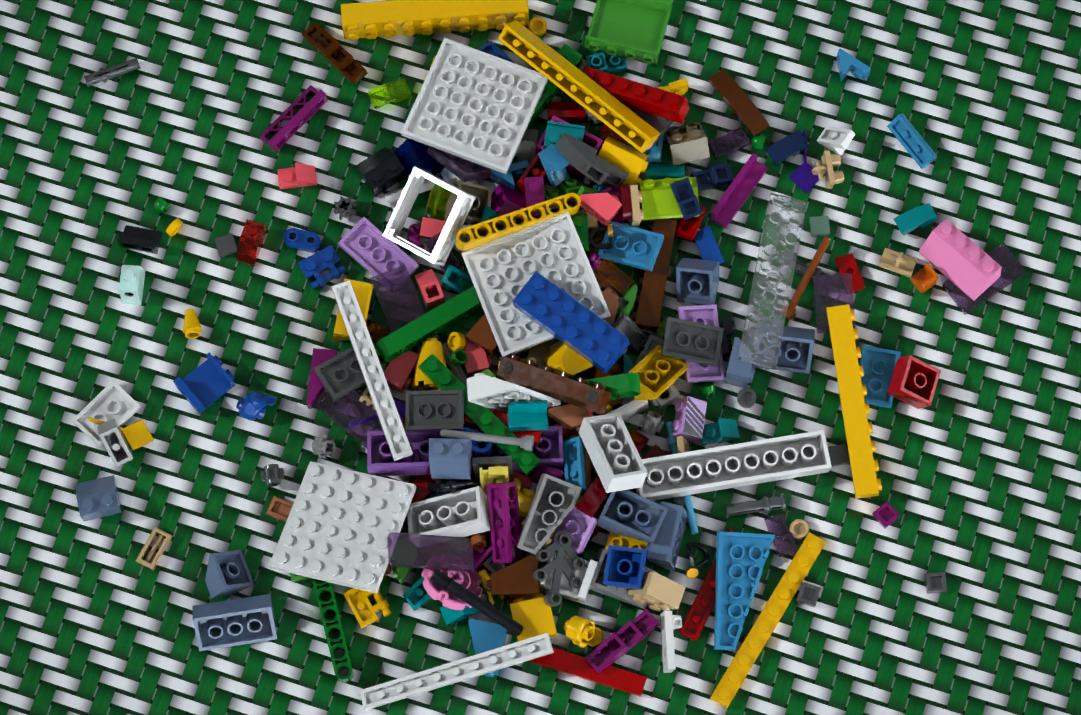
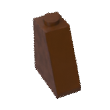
M531 554L491 574L490 580H487V592L491 591V596L539 594V581L533 578V572L538 569L536 555Z

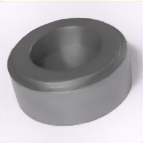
M744 388L739 391L737 402L741 407L751 408L756 403L757 396L754 390Z

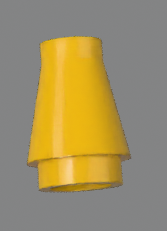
M187 309L185 310L183 333L186 338H198L202 329L196 315V310Z

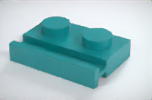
M548 121L543 149L551 144L555 145L565 132L583 142L585 126Z

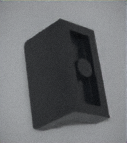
M126 225L123 235H119L118 242L122 248L158 254L162 232Z

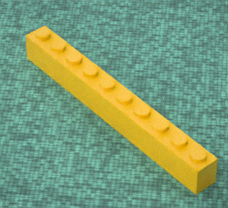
M517 20L505 25L498 37L500 42L641 153L653 146L660 135L656 129Z
M849 304L827 307V318L855 498L879 496V490H882L881 479L876 478V471H879L878 460L873 458V452H876L875 441L870 439V433H873L872 422L867 420L870 409L869 403L864 401L867 389L866 384L861 382V377H864L863 365L859 366L858 358H861L860 346L856 347L855 340L858 339L857 328H853L852 321H855L854 309L850 310Z

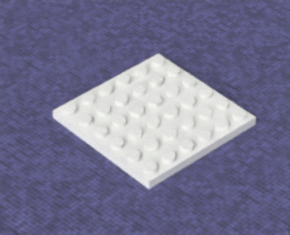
M444 38L404 124L401 136L507 174L548 79L540 72Z
M568 211L461 253L502 357H508L511 354L513 355L555 338L517 310L512 302L536 271L601 319L611 316Z
M310 461L269 566L271 569L377 593L415 494L416 485Z

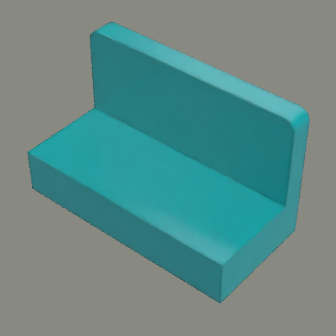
M649 163L647 166L646 179H673L685 176V165Z
M546 400L509 402L507 411L509 431L548 430V402Z

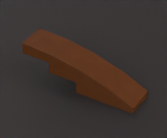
M313 23L302 33L306 41L353 85L368 74L366 69L356 62L353 56L317 23Z
M724 69L709 78V83L718 91L721 99L732 109L733 115L753 136L769 127V123L754 103Z

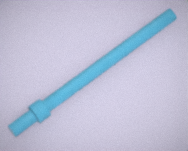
M673 421L666 422L669 436L667 438L668 445L671 446L672 454H677V437L672 436ZM690 495L682 496L691 535L698 534L699 531Z

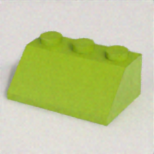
M686 176L683 178L646 179L639 181V189L642 193V202L640 204L644 212V220L683 218L670 184L689 178L693 192L699 202L696 177Z

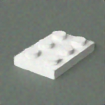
M112 380L72 422L100 448L103 442L99 437L97 427L101 424L89 421L88 417L104 422L115 418L118 426L122 427L141 406Z

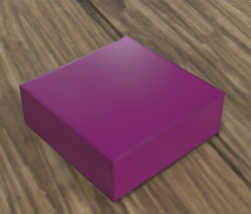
M888 501L872 513L884 529L900 517Z

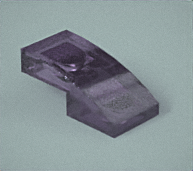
M783 513L764 519L769 534L775 535L772 542L779 557L798 551Z

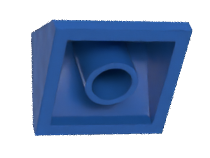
M609 545L603 584L626 589H642L647 550Z

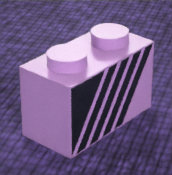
M690 396L678 399L675 405L676 414L672 425V436H684L690 442L702 439L707 402Z

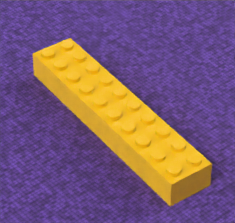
M389 0L341 4V19L344 39L354 41L359 38L375 39L382 36L393 38L396 35L409 37L414 34L431 35L437 32L448 34L451 31L465 33L470 30L486 31L493 28L503 30L506 24L515 20L523 26H528L529 10L528 0Z

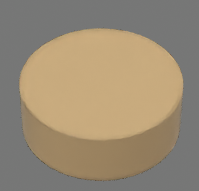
M802 519L794 520L789 528L790 535L797 540L804 539L809 532L808 523Z

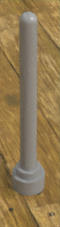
M448 429L440 431L442 437L516 445L524 448L525 451H533L534 436L532 435L516 438Z

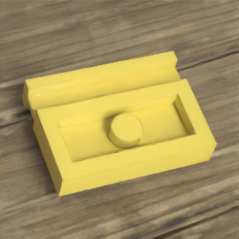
M497 465L488 467V470H483L482 467H479L480 484L484 492H487V484L509 482L508 466Z

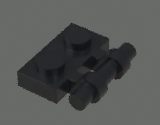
M435 479V481L428 482V489L435 492L446 491L450 493L456 492L457 489L465 490L478 486L477 479Z

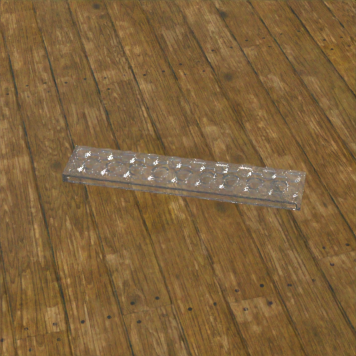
M770 193L737 360L775 369L777 366L807 202L775 193Z

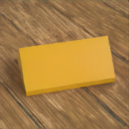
M350 280L366 323L373 284ZM338 307L332 340H350Z
M658 344L628 372L640 374L641 394L634 396L635 400H656L689 366L680 359L660 355L662 346Z

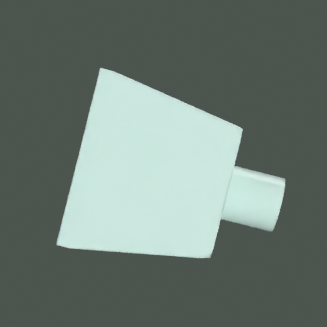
M122 265L119 283L122 304H142L146 271L141 266Z

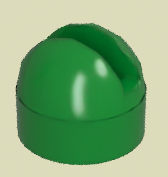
M755 135L752 138L753 147L763 150L766 136Z
M160 197L157 198L154 204L155 209L160 213L166 212L171 206Z
M461 349L454 351L450 357L452 364L455 366L463 365L468 359L467 354Z
M714 382L704 383L699 386L700 392L704 397L709 398V394L711 397L714 396L716 391Z

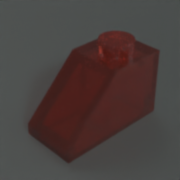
M246 220L240 236L237 261L255 266L267 233L264 224Z

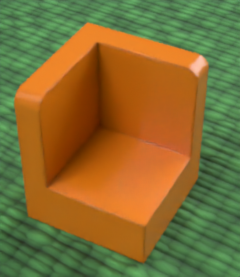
M926 263L922 270L910 278V281L922 294L937 284L939 276L930 264Z

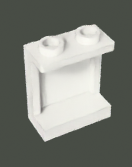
M557 550L551 553L549 559L544 562L548 564L555 559ZM565 553L564 559L575 577L581 578L582 585L580 588L572 589L569 586L568 579L562 572L559 593L585 602L598 562L591 559L590 562L584 560V568L576 570L572 567L571 559ZM579 560L576 561L578 567L580 566ZM554 570L549 572L545 580L540 582L541 588L551 591ZM574 579L573 584L577 586L578 582Z

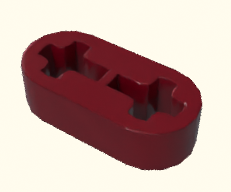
M629 184L619 185V199L622 204L620 209L621 219L630 220L632 219Z

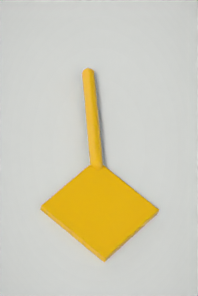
M88 417V420H89V421H92V422H95V423H98V424H101V425L104 424V423H106V422H104V421H101V420H98V419H95V418H92V417ZM143 420L125 428L119 427L132 450L154 441Z

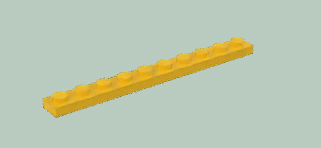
M810 532L808 533L711 695V700L726 709L728 708L826 541Z

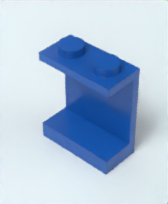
M210 353L206 354L208 359L184 379L178 377L173 381L177 389L199 414L235 386L233 374L228 369L225 371L221 367L222 361L216 355L213 357Z

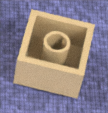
M652 571L644 572L642 589H629L627 594L634 597L633 600L635 602L650 605L649 608L654 611H670V609L679 608L686 587Z

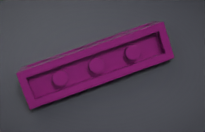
M310 85L259 138L276 153L327 102L326 94L322 90L318 92ZM312 92L315 96L306 103V97ZM296 107H303L296 115L293 116V110ZM283 120H290L283 128H280V123ZM270 133H277L270 141L266 138Z
M754 153L711 211L710 219L725 229L768 170L767 167L757 161L758 156Z
M517 483L487 484L493 563L519 561L523 559L522 549L517 548L521 536ZM508 487H510V496H508ZM512 528H513V531H514L513 536L511 535V529H512ZM513 548H515V557H513Z

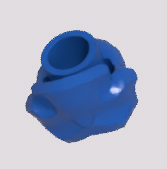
M256 391L249 392V394L245 395L244 398H240L237 402L236 408L239 409V416L250 421L256 418L261 420L265 415L266 405L273 406L277 397Z

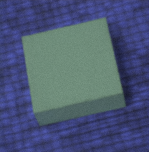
M829 216L809 217L811 237L830 236Z

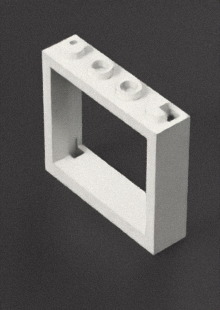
M414 167L411 175L409 174L405 188L401 192V197L393 209V214L386 225L383 236L434 264L444 266L456 241L457 232L461 230L476 197L423 169ZM425 178L459 195L432 253L399 236Z

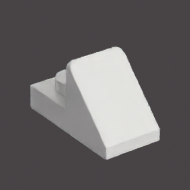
M826 126L817 142L836 154L843 155L855 133L850 129Z

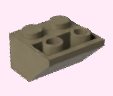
M689 122L680 127L672 126L665 132L664 139L673 165L710 157L707 136L699 122Z

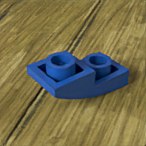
M708 226L699 230L694 239L702 259L719 261V264L725 262L711 227Z

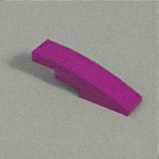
M645 609L633 621H628L619 631L613 632L585 659L599 673L642 641L660 623Z

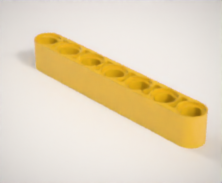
M568 193L463 228L457 232L455 245L459 250L467 251L567 211L572 216L578 212L581 199L576 193ZM567 202H574L576 206L571 207ZM554 207L558 212L553 213L549 208ZM537 213L540 215V218H533L531 214ZM519 219L523 223L518 225L513 220ZM502 225L505 229L500 231L496 226ZM484 231L487 235L480 236L478 232ZM466 237L469 239V241L462 242L460 238Z

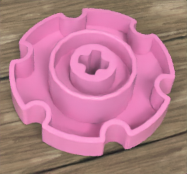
M441 555L439 559L436 557L431 558L421 574L425 578L422 584L429 596L434 600L441 601L442 605L449 609L464 610L466 606L472 608V606L451 592H445L443 587L430 578L437 569L448 577H453L454 581L478 597H481L483 589L479 585L482 580L476 570L470 565H465L462 559L455 556Z

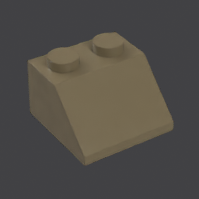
M457 180L456 187L476 197L463 225L481 223L485 206L489 208L491 206L492 188ZM451 192L446 203L445 221H447L459 196Z

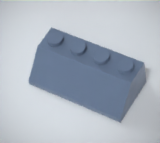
M271 594L193 606V624L199 651L277 639Z

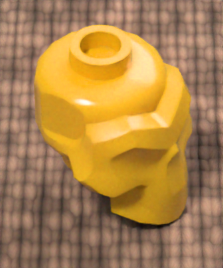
M514 478L513 482L517 483L519 516L526 518L535 491L527 488L521 490L522 482L518 478Z
M575 615L565 622L564 631L566 637L580 648H586L587 645L597 647L603 642V633L600 628L595 627L596 624L593 619H586Z

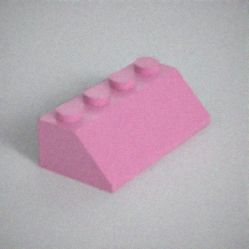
M947 219L942 221L931 232L919 250V254L973 301L1001 276L1002 266Z

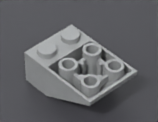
M603 548L590 584V590L646 609V603L635 602L633 600L634 597L627 594L629 589L603 584L608 550ZM648 567L644 569V572L654 571Z

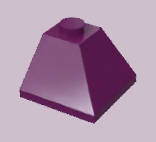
M499 182L492 193L490 208L498 216L526 208L525 195Z

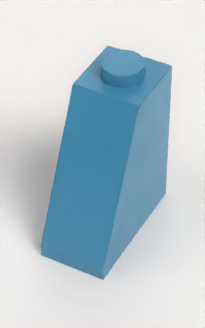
M469 618L468 624L475 655L505 646L507 629L499 624ZM499 670L483 674V676L493 677L499 674Z

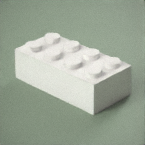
M620 413L583 418L579 435L606 493L642 487L648 472Z
M477 486L411 503L407 512L409 540L419 549L490 531L488 495Z

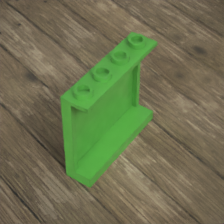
M597 0L588 35L585 37L584 48L592 51L606 52L609 55L623 56L630 60H640L647 64H657L672 11L673 0Z

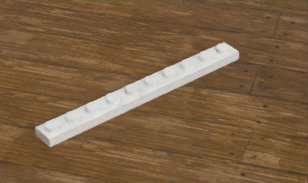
M349 280L332 286L333 294L393 459L396 461L413 455L412 449L351 282Z
M545 633L362 689L359 692L364 710H369L554 653L549 634Z

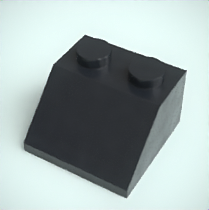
M386 147L354 166L375 197L406 178L405 168Z

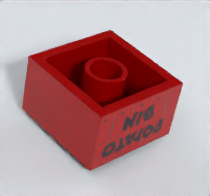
M911 355L897 359L887 394L917 409L931 406L941 371Z

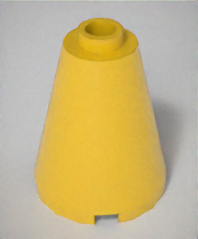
M426 338V341L422 342L412 383L413 389L417 386L419 391L438 388L418 367L431 354L447 367L442 342L438 341V338Z

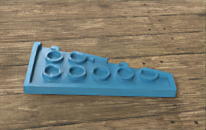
M717 532L714 650L734 651L736 649L743 629V623L748 615L750 603L754 598L763 572V566L766 558H768L769 549L775 535Z

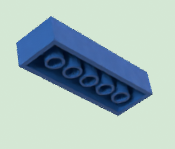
M537 271L512 301L517 310L605 374L608 373L630 345L629 338Z

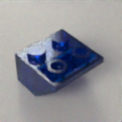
M406 139L394 151L398 160L405 168L408 177L409 174L411 175L414 167L437 175L448 164L445 156L439 149L412 139Z

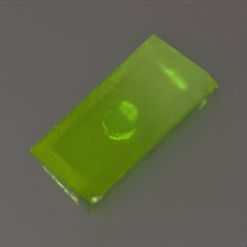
M436 183L434 184L426 213L428 217L445 221L446 203L451 191Z

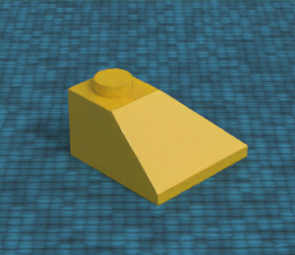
M561 341L556 342L549 348L547 366L554 368V373L560 374L562 371L571 374V378L594 366Z

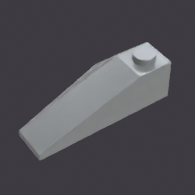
M541 474L517 548L536 555L554 530L574 508L581 487L548 474Z

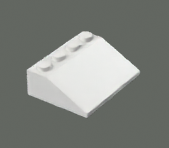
M485 373L474 374V377L467 378L468 401L494 411L507 414L508 403L512 401L546 400L548 402L547 408L561 405L560 400L517 384L497 379L496 377L487 376Z

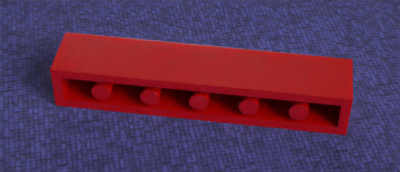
M586 66L582 70L584 74L626 107L681 124L690 109L685 96Z

